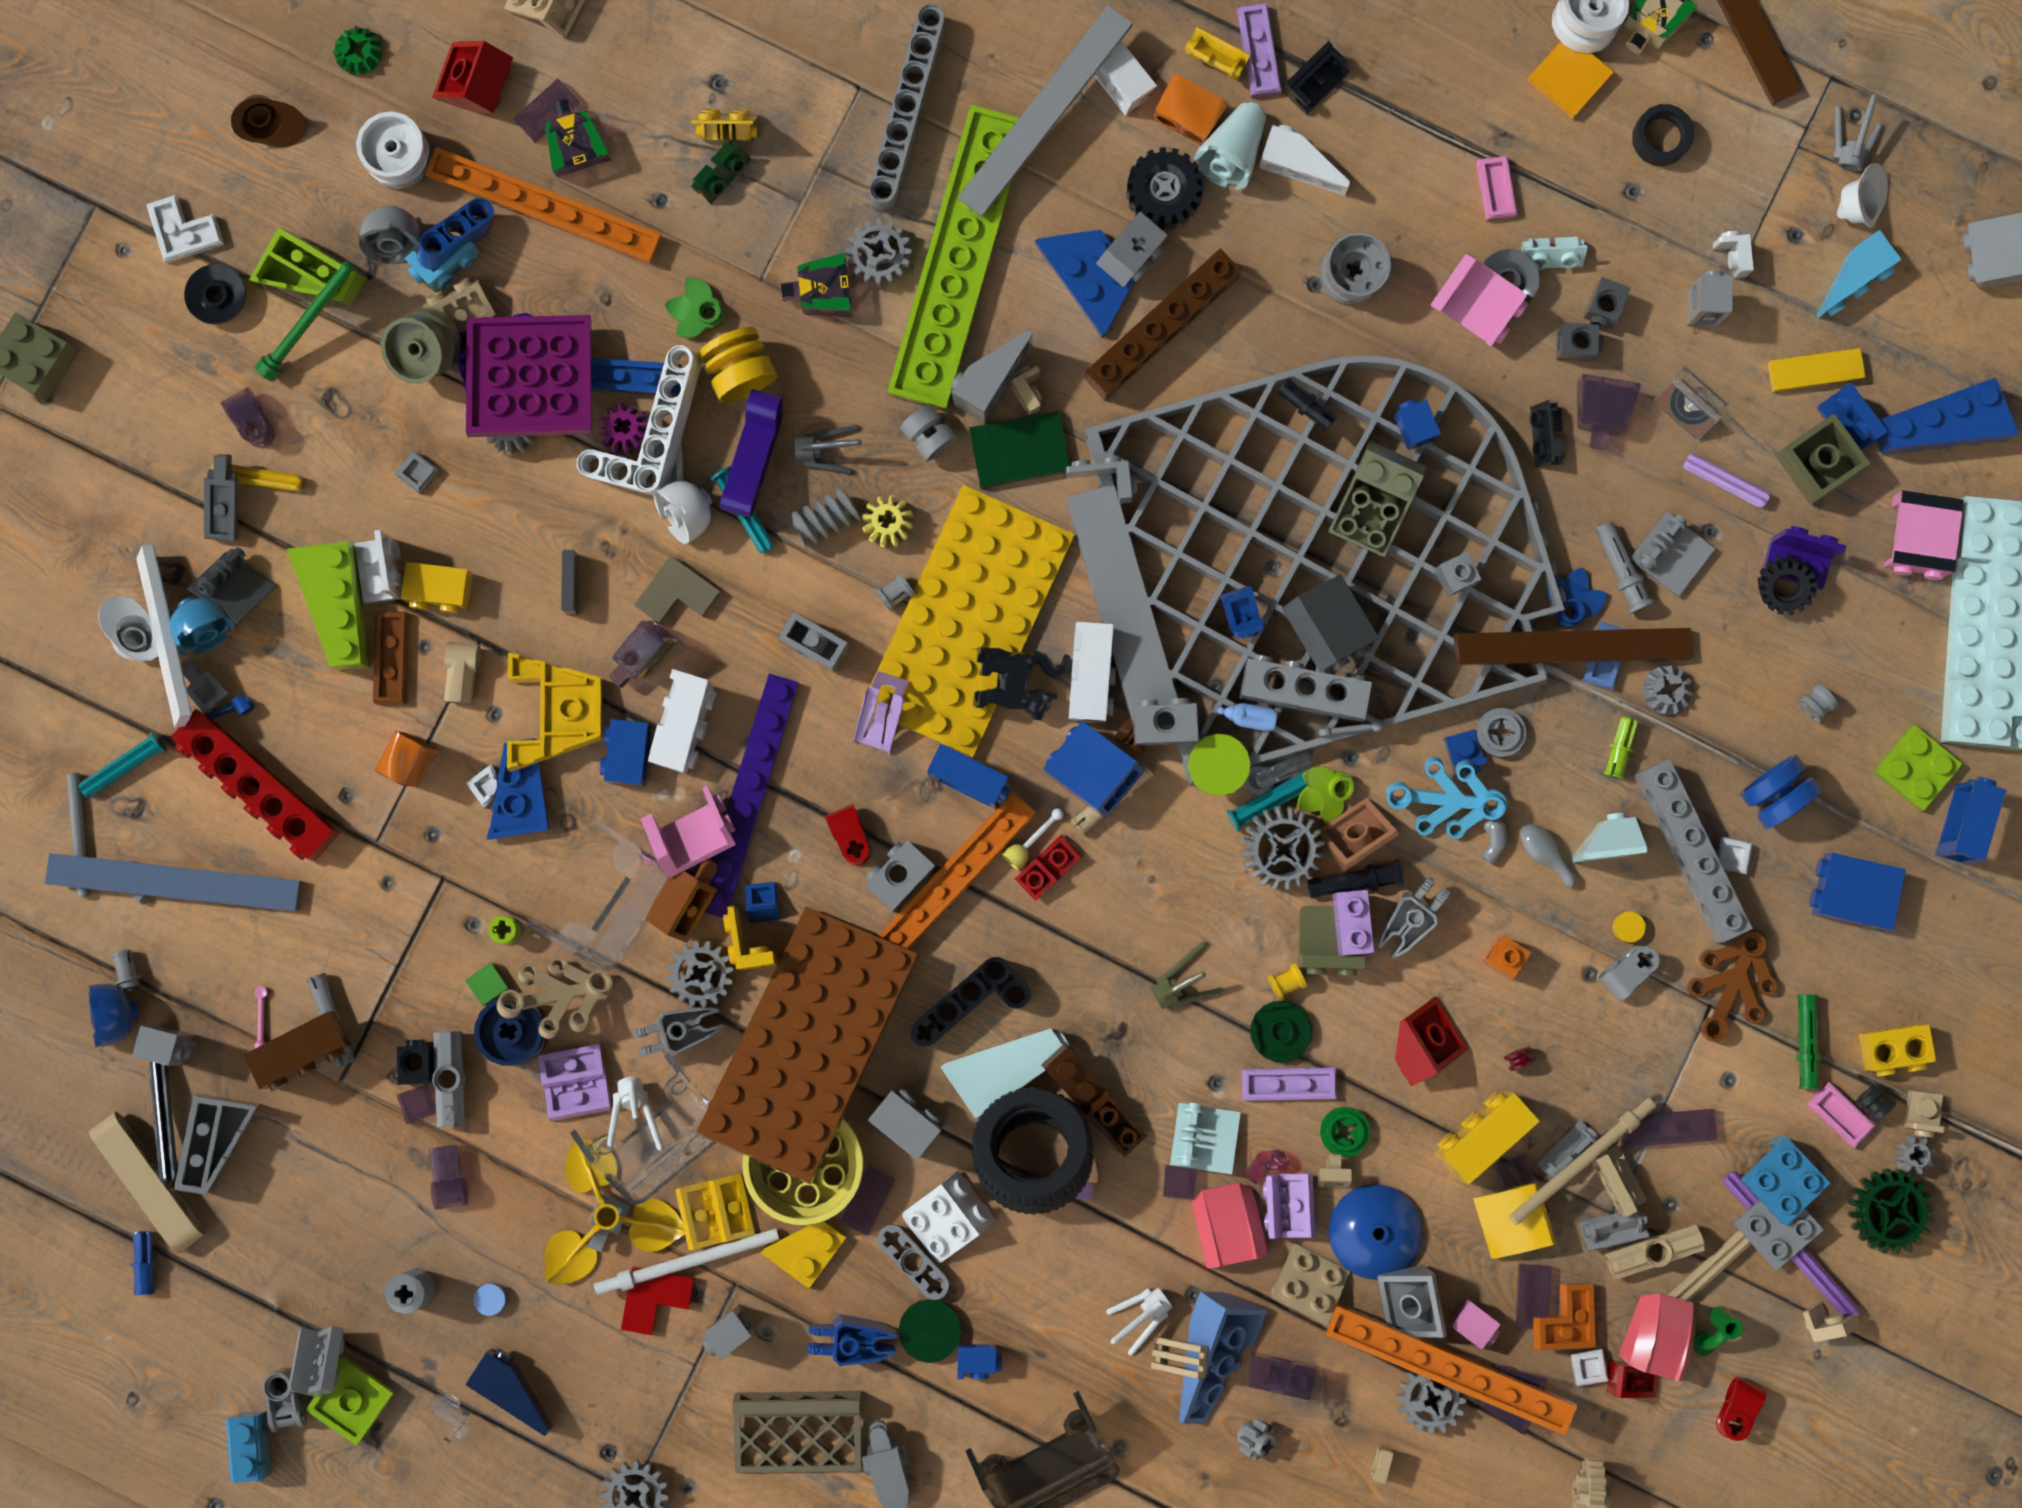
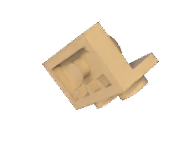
M466 277L453 285L454 289L446 294L439 291L426 298L427 303L423 305V308H434L445 313L455 323L459 333L467 330V318H484L496 315L478 278L470 280L469 277Z
M1615 1145L1604 1151L1591 1163L1618 1215L1628 1217L1638 1212L1636 1207L1645 1203L1647 1199L1620 1147Z

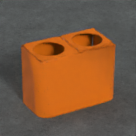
M1173 74L1155 109L1154 120L1202 145L1212 135L1226 112L1228 103L1223 98L1178 74Z
M394 731L375 771L402 786L417 787L439 750L408 733Z

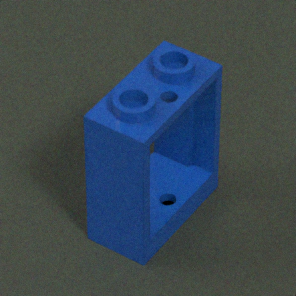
M940 744L927 770L928 777L993 809L996 808L998 803L1003 805L1011 791V786L1007 785L1008 776L943 744Z
M1978 777V780L1969 779L1965 783L1955 785L1935 855L1964 865L1985 862L2006 789L1997 787L1996 781L1984 777Z

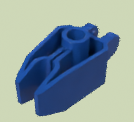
M839 1314L833 1319V1324L817 1323L809 1325V1334L832 1336L831 1343L808 1344L807 1352L813 1355L832 1356L839 1366L877 1362L896 1354L894 1345L875 1343L881 1339L897 1338L896 1330L881 1322Z

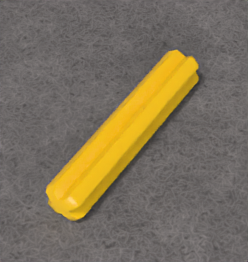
M232 465V471H237V479H239L240 484L294 492L301 491L303 478L298 474Z

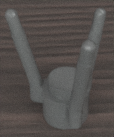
M845 426L816 434H805L804 437L795 438L796 461L805 462V468L816 467L851 474V468L817 461L816 458H822V449L861 445L862 441L860 439L821 442L820 440L857 431L859 426Z

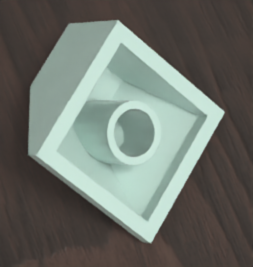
M1625 812L1608 814L1607 820L1599 822L1572 856L1573 863L1647 853V846L1636 817L1626 818Z

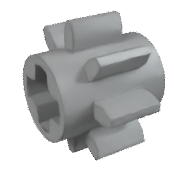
M1906 1135L1907 1143H1895V1146L1898 1148V1155L1894 1156L1893 1160L1903 1163L1901 1167L1903 1172H1909L1913 1166L1915 1174L1921 1175L1923 1173L1922 1167H1933L1934 1164L1930 1159L1931 1154H1934L1936 1151L1925 1146L1927 1138L1921 1137L1916 1143L1912 1135ZM1914 1150H1918L1919 1155L1915 1156L1914 1160H1911L1910 1154H1913Z
M1255 1418L1254 1423L1251 1421L1244 1423L1237 1434V1440L1242 1444L1239 1451L1256 1461L1259 1460L1260 1456L1262 1458L1268 1457L1276 1446V1438L1271 1435L1275 1428Z

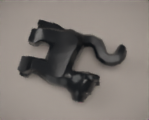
M978 647L976 662L982 663L979 676H990L992 672L997 673V688L974 692L973 706L984 708L988 703H993L1006 709L1024 710L1031 716L1032 720H1042L1044 714L1050 708L1051 700L1057 699L1058 695L1042 689L1028 691L1032 665L1039 664L1046 675L1057 679L1069 674L1072 668V659L1068 654H1065L1061 665L1055 666L1046 653L1039 651L1029 653L1008 652L1001 648Z

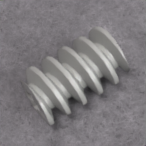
M841 489L835 490L836 500L829 494L824 496L825 506L818 500H815V511H812L807 505L804 506V517L796 511L792 512V523L806 549L807 538L815 544L818 543L817 533L819 532L825 538H828V527L833 528L838 533L840 531V521L847 527L851 526V515L858 521H861L848 494H845Z
M419 1268L410 1269L388 1281L384 1289V1296L390 1308L402 1314L412 1313L431 1302L436 1290L435 1283L432 1277L424 1270Z

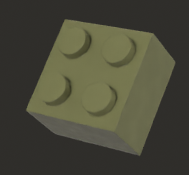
M15 312L0 335V375L47 403L79 351Z
M1835 413L1775 454L1810 505L1871 464Z

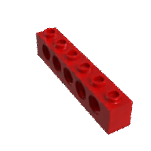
M195 709L186 726L178 727L170 736L178 743L175 748L188 759L193 756L201 763L198 769L210 779H213L215 776L223 783L220 788L233 799H236L238 796L246 804L243 809L256 820L261 817L269 824L266 829L277 839L281 840L284 837L291 844L289 850L299 859L304 860L307 858L316 861L340 834L319 813L201 710ZM208 739H212L214 748L209 754L205 755L202 750L203 743ZM234 759L237 768L233 774L228 775L225 771V765L229 760ZM257 779L260 785L259 790L256 794L250 795L248 784L252 780ZM279 799L282 802V811L278 815L273 816L270 810L271 804ZM298 820H303L305 831L302 835L296 836L293 832V826Z

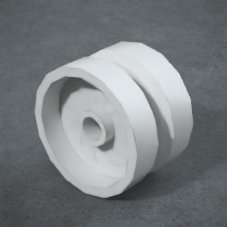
M1559 0L1552 13V27L1555 35L1563 45L1576 52L1593 53L1601 51L1611 43L1626 18L1629 0Z
M393 111L378 113L365 122L359 130L356 140L358 157L370 175L381 185L393 189L409 188L420 182L425 176L424 173L432 156L431 147L417 124L405 114Z

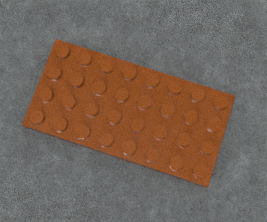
M805 907L696 1132L705 1138L812 1185L919 959V955L821 912Z

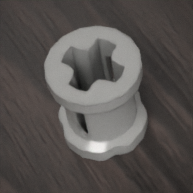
M900 572L896 575V579L887 586L875 590L890 613L894 611V606L906 597L916 595Z

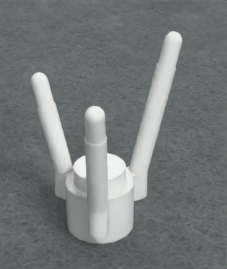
M626 1077L618 1082V1092L613 1094V1110L607 1145L611 1147L614 1144L620 1105L625 1109L631 1110L632 1117L637 1119L639 1117L638 1108L642 1104L656 1147L661 1151L663 1150V1145L648 1102V1093L643 1091L642 1080L638 1077Z
M1158 1287L1152 1292L1147 1288L1139 1295L1125 1300L1106 1311L1108 1315H1111L1144 1301L1140 1305L1144 1312L1111 1339V1343L1116 1344L1148 1317L1150 1320H1153L1128 1351L1129 1356L1134 1355L1156 1327L1169 1316L1167 1312L1173 1308Z

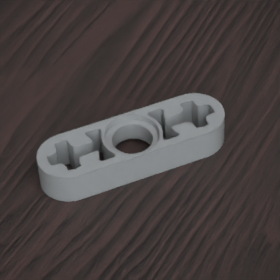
M896 1224L884 1226L878 1234L879 1247L927 1298L931 1300L943 1298L949 1289V1279L946 1274L902 1227ZM887 1231L891 1234L897 1231L900 1234L897 1240L903 1247L906 1242L912 1246L904 1250L899 1259L894 1255L899 1252V1249L894 1244L887 1246L884 1243L887 1239L885 1235ZM917 1253L922 1257L923 1264L919 1270L911 1271L907 1269L904 1260L908 1254ZM927 1265L933 1268L928 1274L934 1280L939 1277L943 1280L940 1285L943 1289L941 1292L937 1290L928 1291L927 1288L930 1283L925 1277L922 1278L921 1282L915 1278L926 1270Z

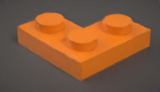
M1560 1284L1561 1316L1533 1317L1534 1349L1543 1351L1596 1348L1594 1284Z

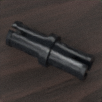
M1288 378L1277 392L1278 395H1281L1299 409L1297 413L1301 416L1305 414L1323 428L1325 432L1338 417V415L1317 401V396L1314 393L1308 394L1294 383L1291 378Z

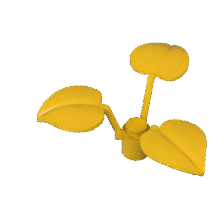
M579 1136L568 1151L565 1161V1178L569 1186L577 1193H586L593 1188L599 1204L593 1214L595 1226L582 1240L576 1232L571 1230L557 1232L549 1239L544 1250L545 1281L551 1284L571 1283L591 1272L597 1261V1251L587 1247L588 1244L586 1243L600 1228L609 1230L614 1228L618 1222L632 1223L629 1229L630 1240L638 1249L646 1252L664 1249L685 1235L683 1222L679 1215L668 1204L658 1199L649 1198L638 1201L633 1209L634 1218L619 1216L618 1210L613 1205L605 1204L598 1186H606L614 1179L617 1171L616 1159L608 1148L585 1136Z

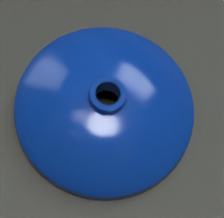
M1371 1184L1355 1188L1341 1198L1331 1214L1328 1234L1332 1251L1346 1269L1360 1277L1378 1280L1377 1276L1380 1274L1406 1269L1412 1264L1421 1248L1423 1226L1418 1210L1407 1196L1392 1187ZM1376 1228H1382L1384 1231L1381 1239L1373 1237V1231Z

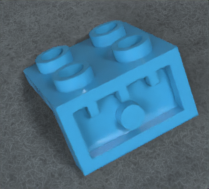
M1776 1135L1768 1143L1772 1149L1741 1178V1181L1782 1225H1788L1831 1183L1787 1136Z

